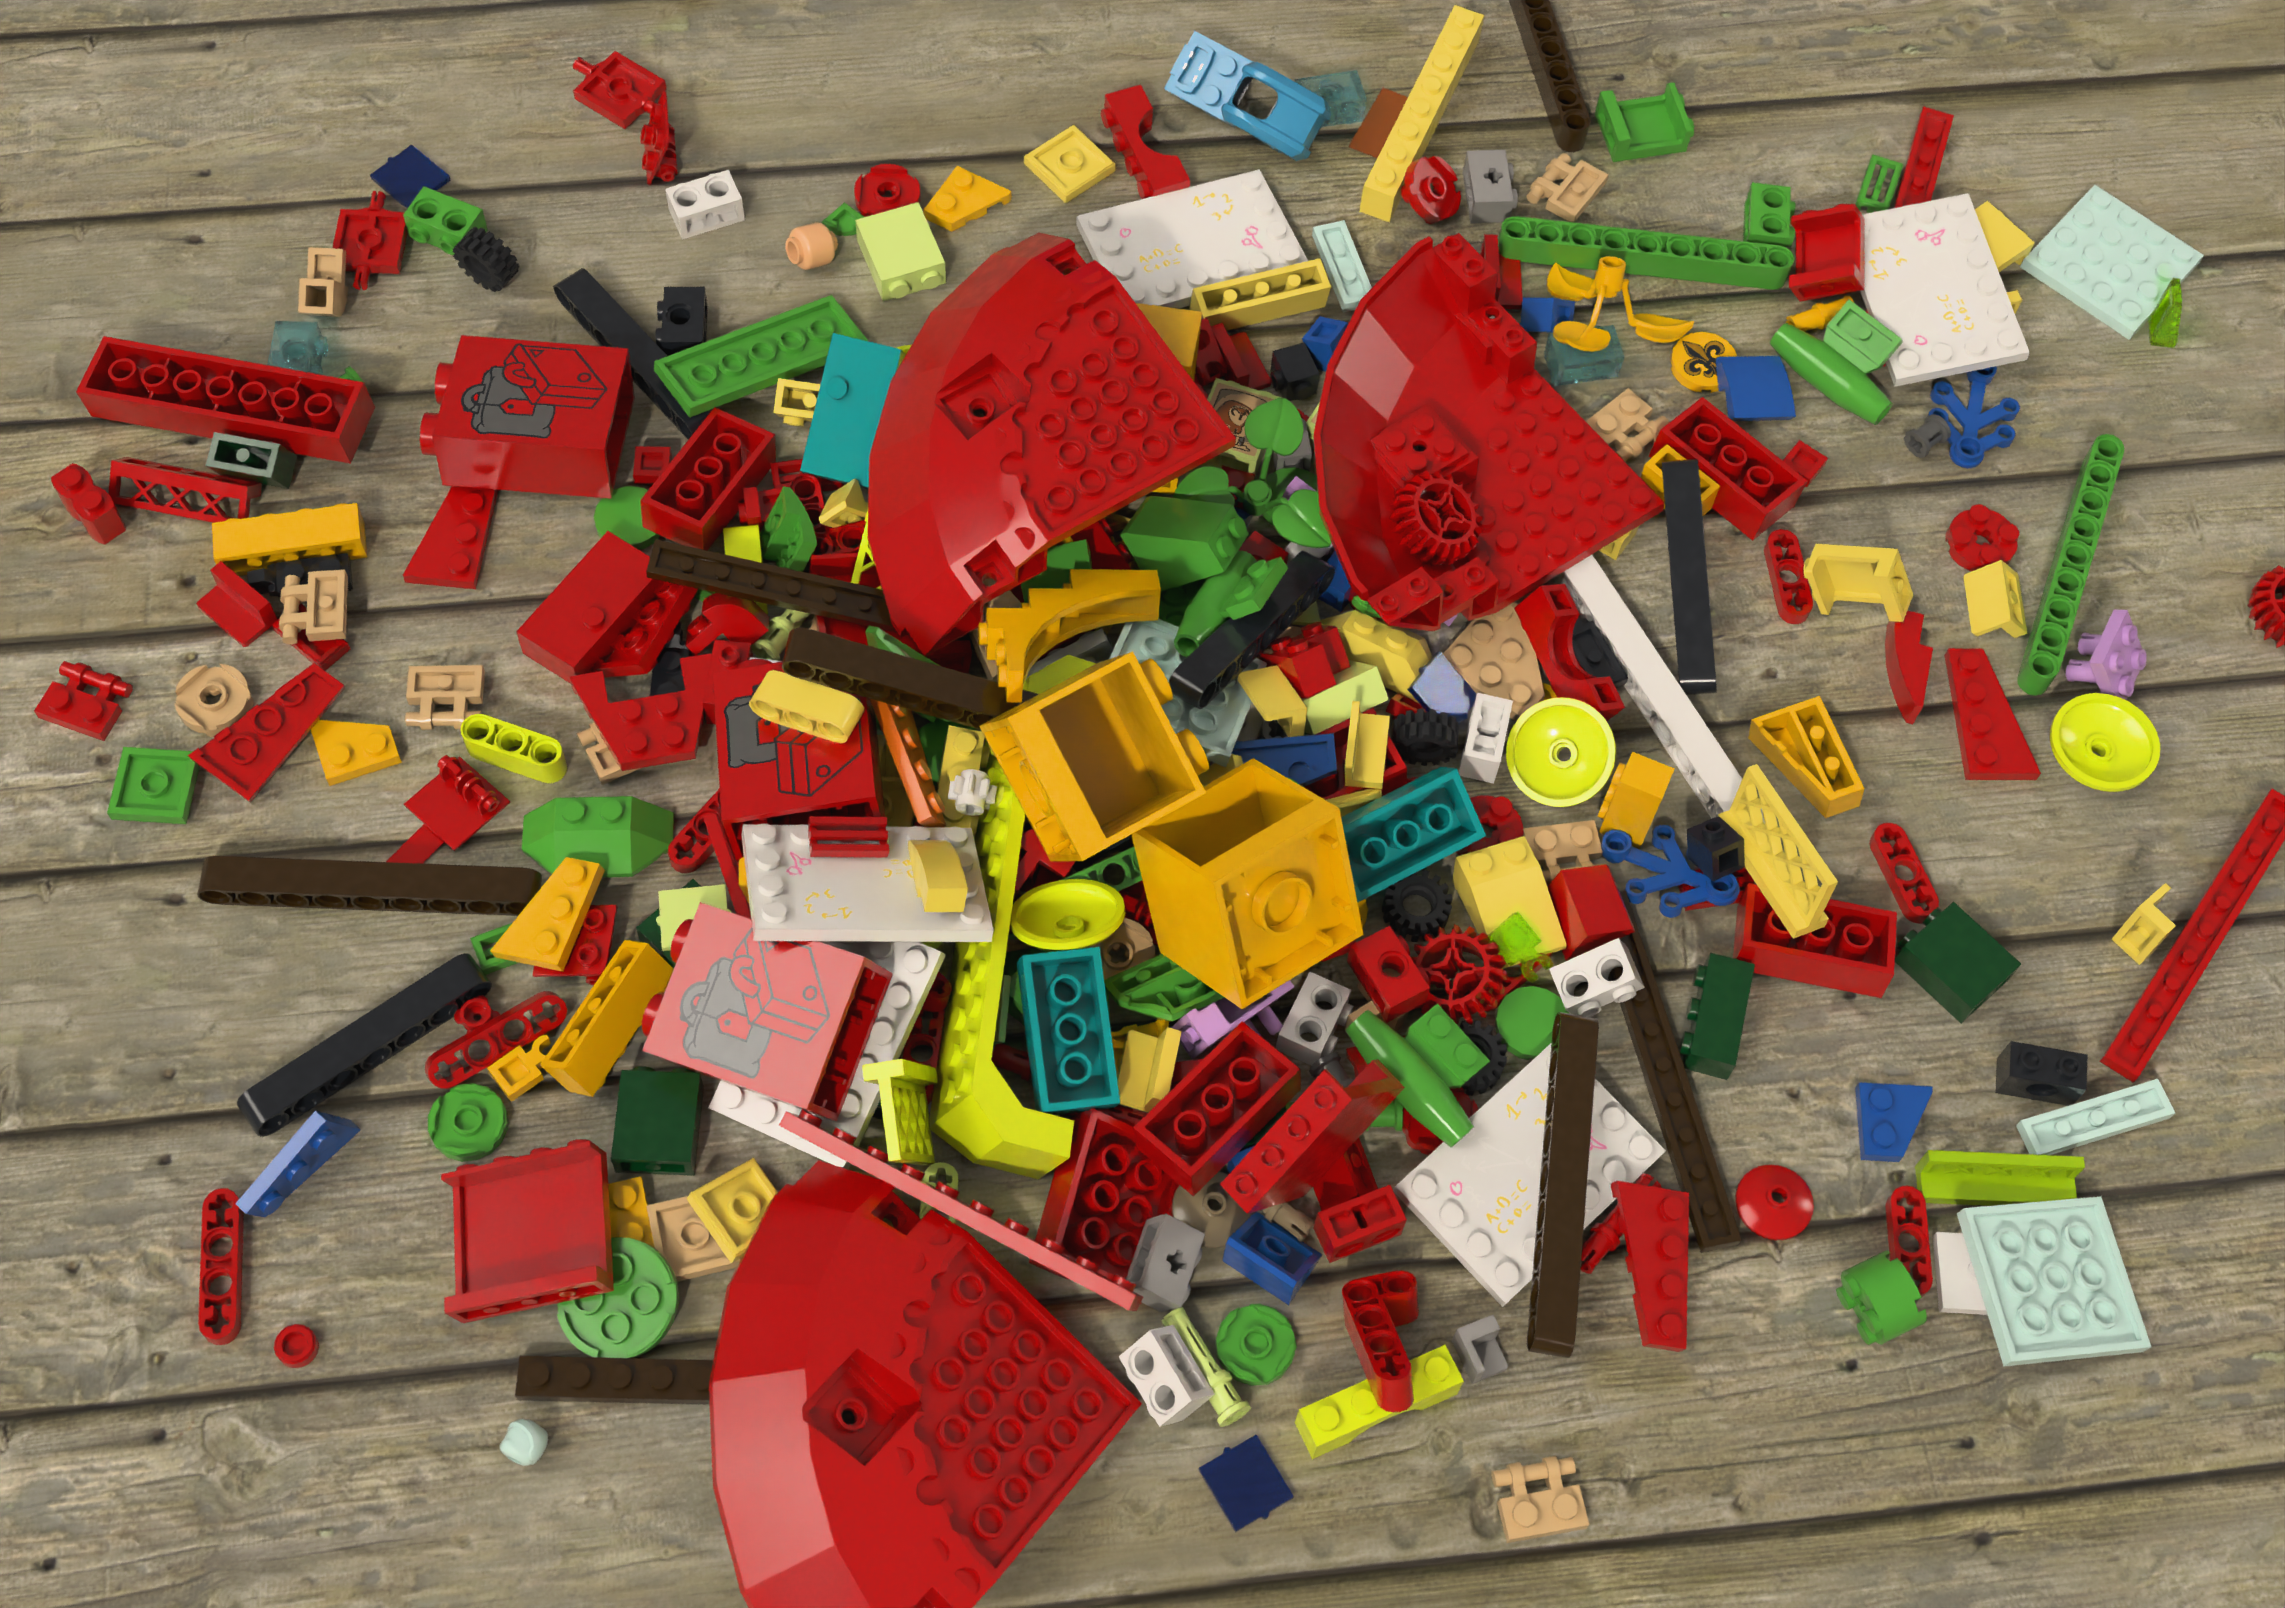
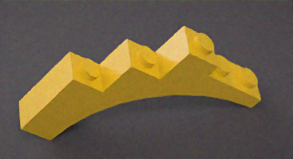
M1070 569L1069 583H1063L1062 588H1029L1028 603H1021V608H986V622L979 623L978 643L979 645H985L987 660H996V666H998V687H1005L1006 702L1022 703L1023 684L1029 670L1044 653L1058 643L1079 633L1102 626L1158 620L1161 595L1157 570Z

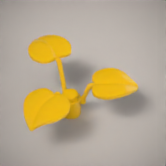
M1606 256L1600 258L1595 279L1568 271L1557 262L1552 266L1547 277V290L1556 298L1580 301L1583 298L1591 299L1597 297L1588 326L1576 321H1564L1558 323L1553 329V337L1558 342L1579 350L1594 352L1603 350L1609 345L1610 333L1594 327L1596 326L1604 297L1613 298L1617 296V292H1620L1621 289L1628 323L1630 326L1636 327L1635 333L1644 339L1660 343L1676 341L1693 327L1694 321L1673 319L1647 313L1633 315L1628 291L1629 280L1624 279L1626 262L1617 257Z

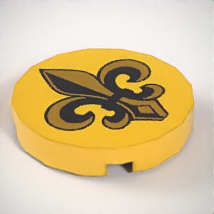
M1707 332L1690 333L1679 339L1674 346L1670 358L1671 371L1681 385L1692 391L1702 392V390H1711L1710 393L1718 392L1715 359L1717 357H1737V354L1727 340L1716 334Z

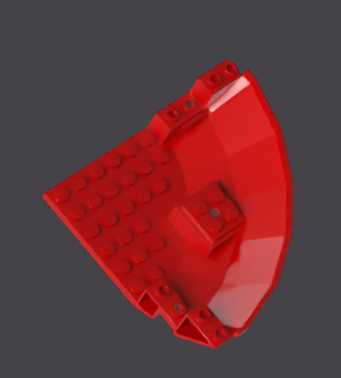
M1037 233L1011 247H1005L992 254L930 313L890 382L869 455L867 537L891 623L901 638L907 635V632L909 633L924 657L977 629L979 623H983L984 604L1047 570L1048 548L1220 455L1236 444V437L1116 276L1096 260L1086 264L1076 251L1075 243L1068 238ZM977 409H983L987 414L984 417H976L973 412ZM985 579H993L996 583L987 586L983 581Z
M1460 233L1447 236L1442 243L1433 247V240L1430 236L1415 243L1360 300L1328 362L1314 429L1319 514L1351 588L1361 600L1367 601L1388 626L1435 631L1441 629L1442 623L1460 612L1468 621L1497 613L1661 513L1665 504L1534 369L1537 342L1495 300L1498 272ZM1422 446L1426 449L1419 452L1414 450L1413 447ZM1439 470L1443 477L1452 474L1455 484L1463 481L1462 489L1466 493L1473 492L1470 498L1472 503L1480 504L1476 511L1477 514L1483 517L1479 524L1483 530L1477 538L1479 542L1474 549L1468 552L1469 554L1466 557L1447 566L1443 563L1433 566L1430 560L1421 563L1418 553L1409 556L1410 547L1407 544L1399 545L1402 537L1398 533H1393L1397 523L1389 519L1392 512H1394L1390 505L1393 499H1395L1394 494L1397 489L1410 477L1425 471L1432 473ZM1448 536L1444 537L1445 539H1453Z
M819 1160L794 1185L786 1184L770 1200L727 1286L709 1381L713 1490L740 1593L749 1608H972L997 1582L1142 1403L968 1231L932 1209L920 1219L892 1191L895 1188L894 1186L883 1180ZM883 1218L889 1219L892 1222L893 1227L883 1221ZM848 1410L853 1413L855 1417L854 1424H846L843 1421V1411Z

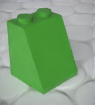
M1160 496L1146 497L1120 534L1140 570H1157L1161 591L1224 573L1249 535L1244 520L1238 516L1232 504Z

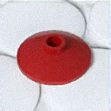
M1762 1165L1750 1170L1739 1182L1735 1193L1736 1209L1742 1222L1752 1232L1766 1239L1786 1240L1797 1236L1807 1227L1813 1215L1814 1202L1808 1185L1797 1173L1783 1166ZM1772 1193H1779L1784 1198V1202H1776L1772 1198Z

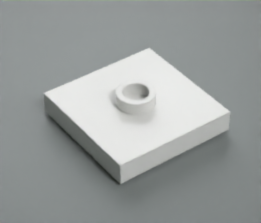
M1936 1232L1933 1235L1939 1312L1988 1315L1963 1233Z

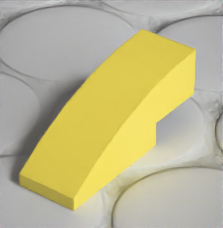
M908 840V851L917 897H922L924 912H964L968 887L960 859L952 844L947 840Z

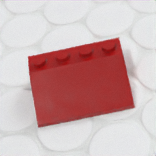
M1092 1108L1070 1117V1120H1074L1070 1158L1055 1169L1035 1240L1041 1242L1043 1236L1063 1245L1065 1247L1063 1255L1075 1261L1081 1255L1099 1264L1101 1267L1098 1273L1111 1280L1114 1274L1127 1278L1146 1219L1162 1214H1168L1173 1217L1172 1202L1179 1184L1136 1148L1133 1126ZM1029 1259L1030 1264L1037 1266L1041 1269H1044L1062 1278L1068 1279L1063 1275L1045 1267L1044 1265L1032 1259Z

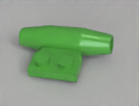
M1850 299L1827 324L1823 341L1789 323L1783 324L1772 337L1770 345L1800 377L1843 409L1877 425L1892 408L1893 403L1866 374L1879 368L1881 369L1903 341Z
M1238 551L1224 573L1207 578L1187 607L1174 639L1176 650L1181 655L1188 657L1229 618L1235 620L1260 611L1288 569L1283 559L1278 557L1268 562L1265 560L1256 561L1250 553Z
M1438 1003L1408 1028L1405 1038L1370 1010L1365 1011L1347 1027L1345 1031L1366 1064L1368 1065L1372 1060L1378 1059L1405 1087L1396 1099L1414 1119L1452 1148L1474 1128V1125L1450 1089L1462 1087L1482 1070L1490 1060Z

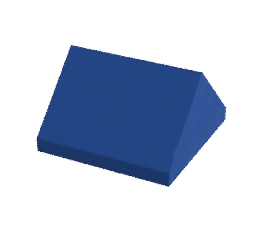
M1256 1211L1229 1237L1222 1261L1289 1305L1319 1262L1322 1254L1303 1241H1298L1295 1236L1274 1222L1270 1223L1265 1219V1216Z

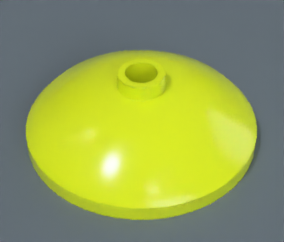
M2090 693L2075 697L2060 708L2051 724L2050 745L2056 760L2072 778L2090 788L2107 792H2119L2135 788L2149 778L2158 764L2160 741L2154 725L2138 707L2120 697L2104 693ZM2093 751L2099 753L2100 756L2094 754Z
M1571 698L1547 699L1527 709L1513 725L1506 745L1507 766L1515 784L1531 799L1552 807L1575 806L1588 801L1598 794L1613 773L1617 754L1615 737L1606 719L1590 705ZM1564 748H1568L1571 751V757L1567 761H1561L1559 758V752Z
M1087 879L1059 880L1040 885L1019 897L1012 906L1010 927L1013 934L1019 940L1040 950L1057 952L1084 949L1104 941L1119 928L1125 917V904L1121 894L1105 883Z

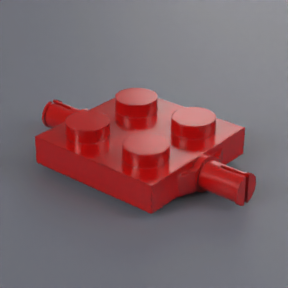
M614 51L605 61L596 65L590 64L581 57H578L573 63V69L585 75L584 81L573 90L575 100L623 129H626L641 114L646 112L650 114L651 107L655 103L654 101L667 89L664 79L617 51Z
M376 191L371 193V201L368 208L358 210L340 209L332 246L333 249H343L346 251L345 271L356 272L353 287L360 291L361 287L363 291L367 290L371 273L400 274L408 234L403 217L405 212H391L383 209L386 195L381 191H378V195Z

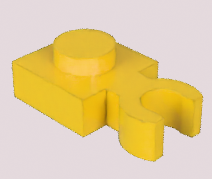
M547 1034L538 1037L533 1042L532 1050L525 1053L519 1045L487 1067L489 1074L511 1102L544 1080L539 1070L542 1068L540 1066L547 1056L543 1055L542 1051L551 1044Z

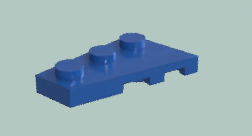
M1334 733L1236 741L1231 753L1241 756L1243 764L1254 758L1283 776L1295 780L1302 787L1337 773Z
M315 1110L235 1204L247 1215L265 1218L276 1211L292 1192L361 1129L349 1119Z

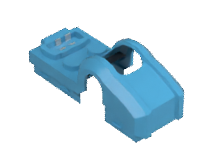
M1194 31L1188 44L1184 45L1170 71L1171 76L1164 87L1167 92L1228 125L1236 126L1246 131L1257 140L1270 146V148L1283 153L1295 161L1309 157L1311 153L1309 148L1324 120H1329L1332 115L1328 102L1324 98L1259 62H1253ZM1253 78L1270 86L1278 94V98L1266 119H1258L1238 108Z

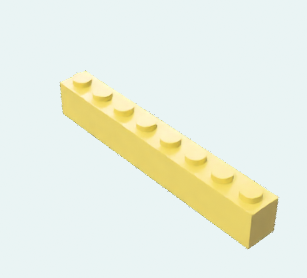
M1454 5L1363 186L1359 212L1390 222L1402 198L1401 187L1405 185L1406 170L1412 162L1422 158L1479 43L1484 15Z

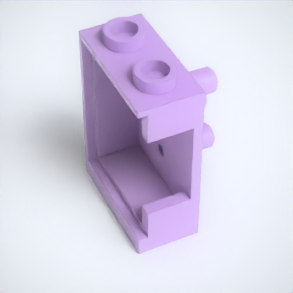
M1289 980L1244 1009L1239 1008L1224 997L1197 1010L1194 1008L1171 1028L1182 1031L1180 1043L1191 1059L1222 1038H1225L1242 1021L1260 1035L1250 1020L1256 1015L1270 1035H1275L1282 1029L1283 1025L1270 1008V1005L1293 989L1294 985Z

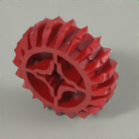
M1438 470L1432 473L1425 471L1410 477L1397 489L1394 494L1395 499H1393L1390 505L1394 512H1392L1389 519L1397 523L1393 533H1398L1402 537L1399 545L1407 544L1410 547L1409 556L1418 553L1421 563L1430 560L1433 566L1441 565L1442 563L1447 566L1457 560H1462L1469 554L1468 552L1476 547V544L1479 542L1477 538L1483 531L1479 526L1483 517L1476 513L1480 504L1472 503L1470 498L1473 492L1466 493L1462 489L1463 481L1455 484L1452 474L1443 477ZM1448 536L1453 539H1445L1444 537Z
M2278 565L2271 572L2268 571L2266 574H2263L2251 590V597L2247 605L2251 608L2249 618L2257 621L2254 630H2263L2265 632L2264 640L2272 638L2276 641V648L2285 645V568ZM2282 592L2283 598L2276 599L2275 594Z
M1454 924L1451 934H1447L1444 928L1439 927V937L1433 939L1430 934H1426L1425 940L1427 945L1414 944V950L1418 957H1411L1417 967L1421 966L1426 971L1430 984H1435L1437 988H1445L1449 998L1448 1000L1441 999L1429 992L1426 1003L1417 1008H1422L1421 1013L1424 1015L1438 1003L1457 1025L1461 1017H1464L1465 1021L1472 1025L1473 1014L1478 1012L1479 1016L1486 1018L1487 1013L1484 1007L1486 1005L1497 1007L1498 1002L1493 995L1504 994L1505 988L1500 982L1507 980L1508 977L1506 971L1501 969L1505 966L1506 961L1502 955H1498L1500 951L1498 945L1494 942L1489 943L1490 939L1487 934L1482 932L1477 936L1475 929L1470 926L1462 934L1460 926ZM1467 952L1478 956L1483 960L1484 967H1476L1474 963H1466L1462 953ZM1446 956L1443 961H1441L1440 963L1435 964V963H1436L1437 961H1439L1442 957ZM1471 988H1475L1474 991L1465 996L1468 990H1470Z

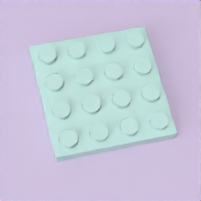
M2094 185L2029 255L2024 258L2020 268L2130 340L2196 268L2204 255L2097 185Z
M1158 619L1156 621L1126 622L1109 659L1133 651L1139 664L1150 658L1153 659L1169 682L1174 670L1187 657L1181 655L1174 646V639L1179 627ZM1256 658L1242 672L1265 668L1267 662ZM1238 676L1203 709H1198L1173 695V700L1161 706L1175 734L1186 728L1189 729L1200 742L1207 759L1224 767L1227 766L1252 703L1238 682Z
M2101 1196L1964 1208L1957 1213L2003 1366L2139 1353L2151 1348Z

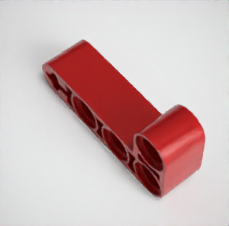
M1398 1270L1351 1280L1342 1288L1345 1326L1375 1400L1381 1409L1388 1412L1407 1410L1414 1401L1412 1369L1395 1327L1412 1323L1419 1315L1416 1277L1408 1271Z

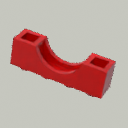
M1140 84L1105 94L1101 118L1105 128H1110L1113 133V142L1116 150L1122 152L1125 157L1128 174L1134 176L1137 181L1140 198L1145 199L1190 187V178L1178 156L1157 153L1147 147L1142 141V137L1152 130L1153 107Z
M1565 584L1542 585L1514 608L1557 698H1571L1582 701L1596 709L1606 721L1625 708L1611 677H1595L1590 675L1580 666L1575 657L1572 635L1580 613Z

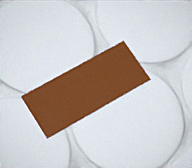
M1383 87L1348 147L1378 158L1408 97Z

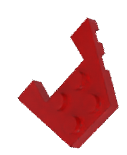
M712 653L680 658L685 686L684 691L612 703L608 702L603 671L570 676L573 691L579 696L590 719L592 718L602 739L622 771L696 759L704 720L703 699Z

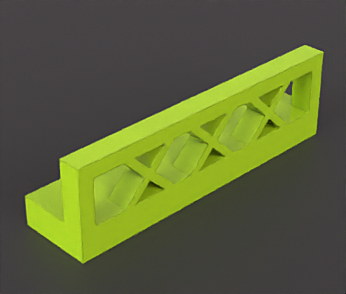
M1928 1150L1915 1165L1917 1189L1923 1194L1926 1203L1995 1206L2077 1199L2075 1178L2085 1168L2084 1157Z

